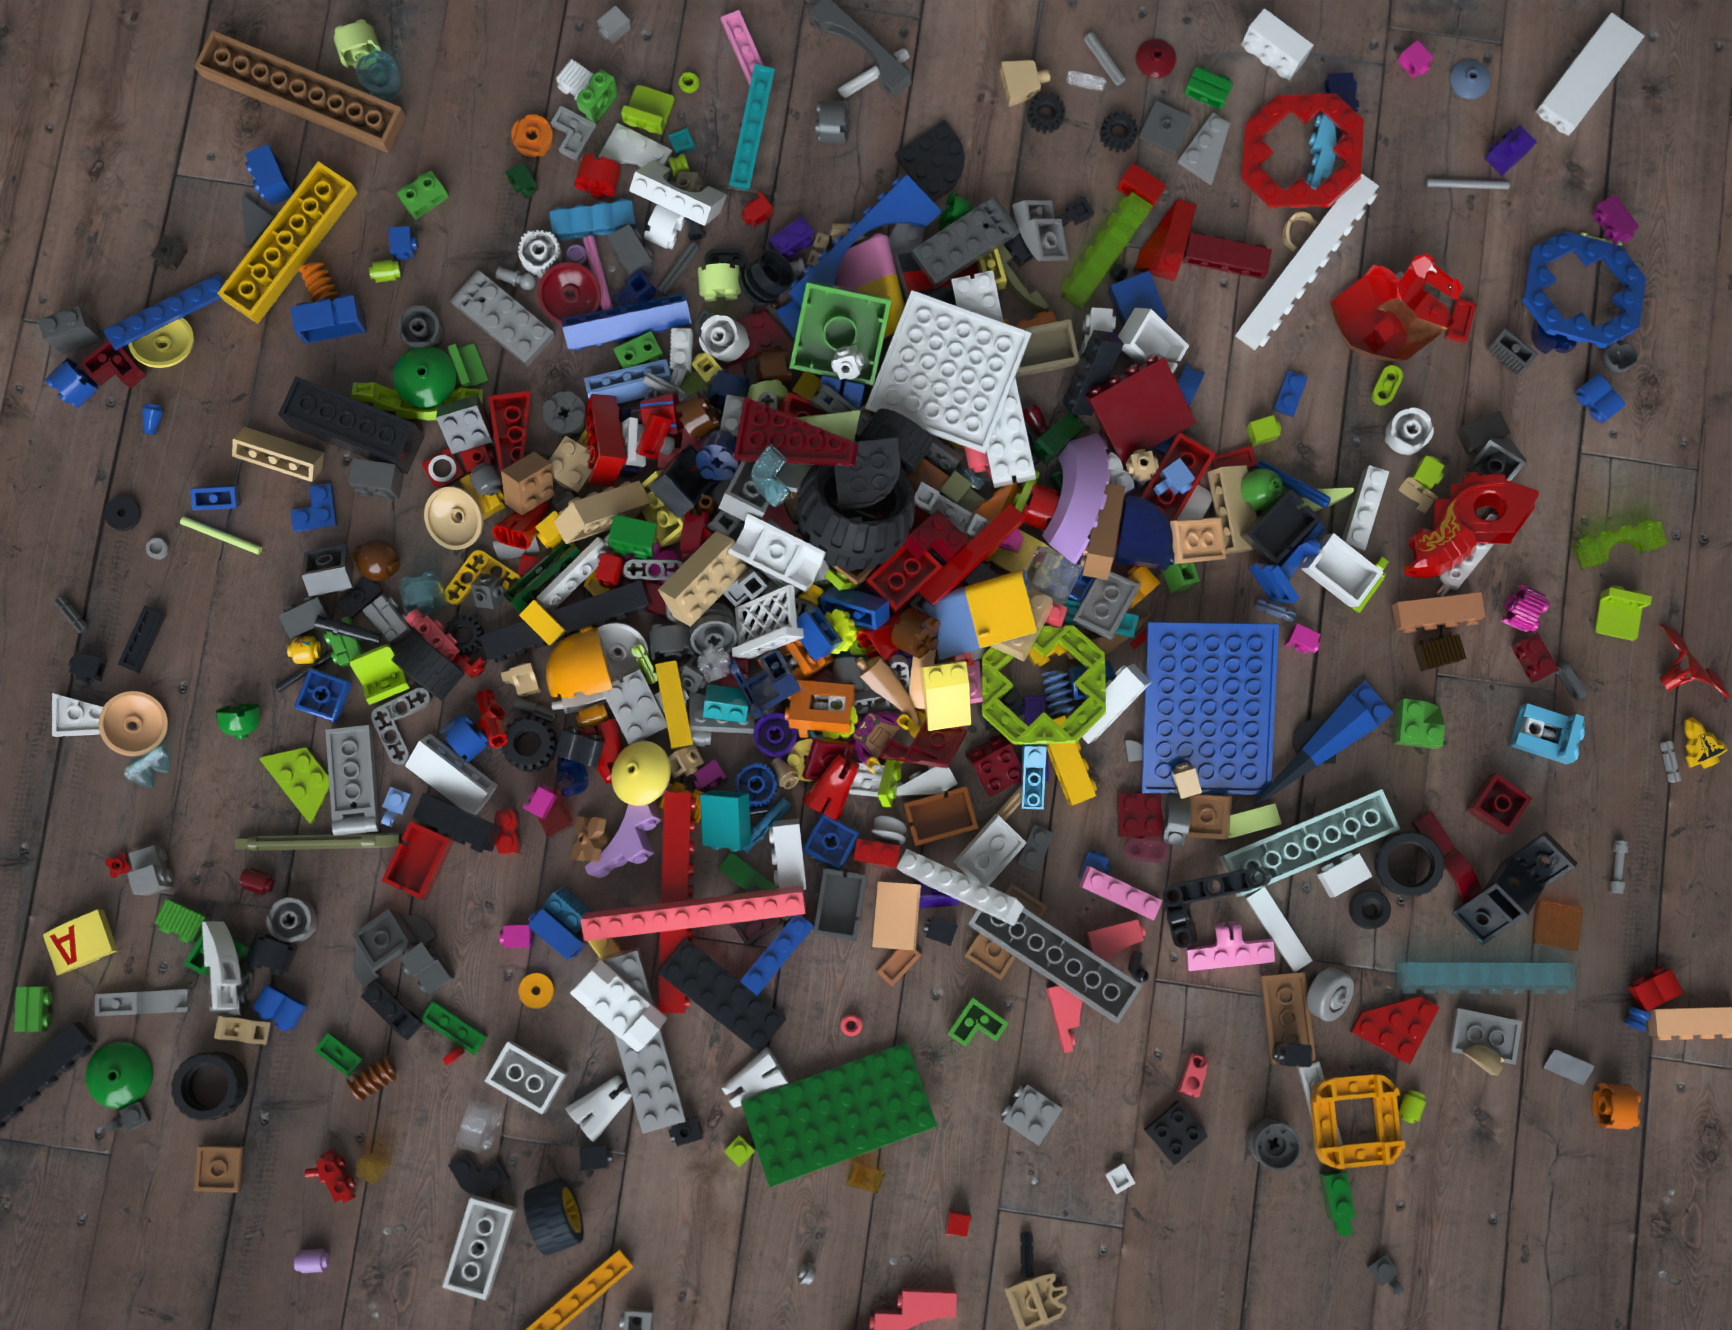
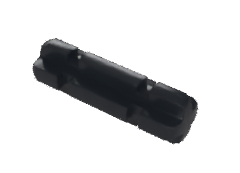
M1022 1232L1020 1234V1242H1022L1021 1264H1023L1021 1275L1022 1277H1033V1246L1031 1245L1033 1234L1031 1232Z

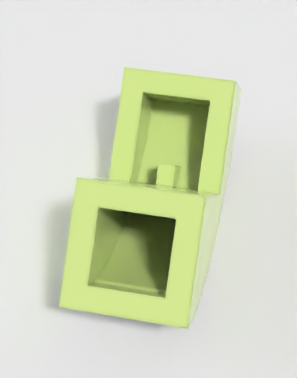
M1276 804L1231 815L1228 839L1282 824Z

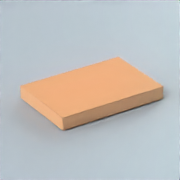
M1221 517L1170 521L1175 564L1226 559Z
M878 882L872 947L916 951L921 885Z

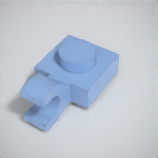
M390 787L382 805L383 808L388 810L384 814L381 823L392 827L397 813L404 816L412 795Z

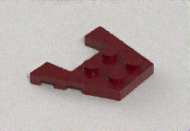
M764 309L735 320L746 329L749 347L738 359L727 362L729 374L745 377L740 363L755 358V351L780 347L787 349L788 361L786 363L790 367L794 343Z
M915 708V710L926 714L925 709ZM925 720L910 747L889 738L880 752V758L948 768L966 737L967 730L963 726L928 731L927 720Z

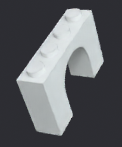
M653 160L634 174L630 192L704 226L721 213L727 194L709 186L701 192H689L674 187L667 182L671 169Z

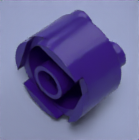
M768 714L755 725L754 741L758 750L763 755L769 758H783L794 749L797 743V730L789 727V722L785 720L784 714ZM779 731L781 738L773 741L771 733Z

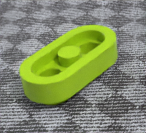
M1390 365L1381 372L1371 393L1372 400L1377 405H1387L1394 398L1403 379V373L1399 367ZM1387 375H1391L1393 380H1389ZM1379 393H1383L1385 398H1380Z

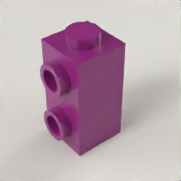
M1616 194L1600 202L1592 211L1594 220L1600 224L1607 238L1613 244L1617 245L1622 241L1625 244L1635 237L1634 233L1639 228V225Z

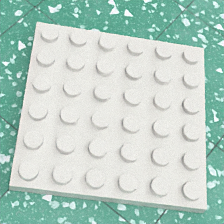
M911 290L865 409L872 413H876L881 408L896 411L921 426L927 433L986 453L1031 338V333Z

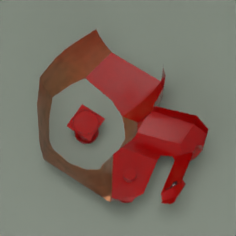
M1425 253L1413 259L1401 279L1390 269L1373 264L1365 276L1329 302L1341 336L1349 349L1378 360L1406 361L1455 322L1452 320L1448 308L1430 293L1423 290L1424 285L1430 283L1456 300L1462 294L1464 287L1457 279L1453 280L1434 264L1435 259Z

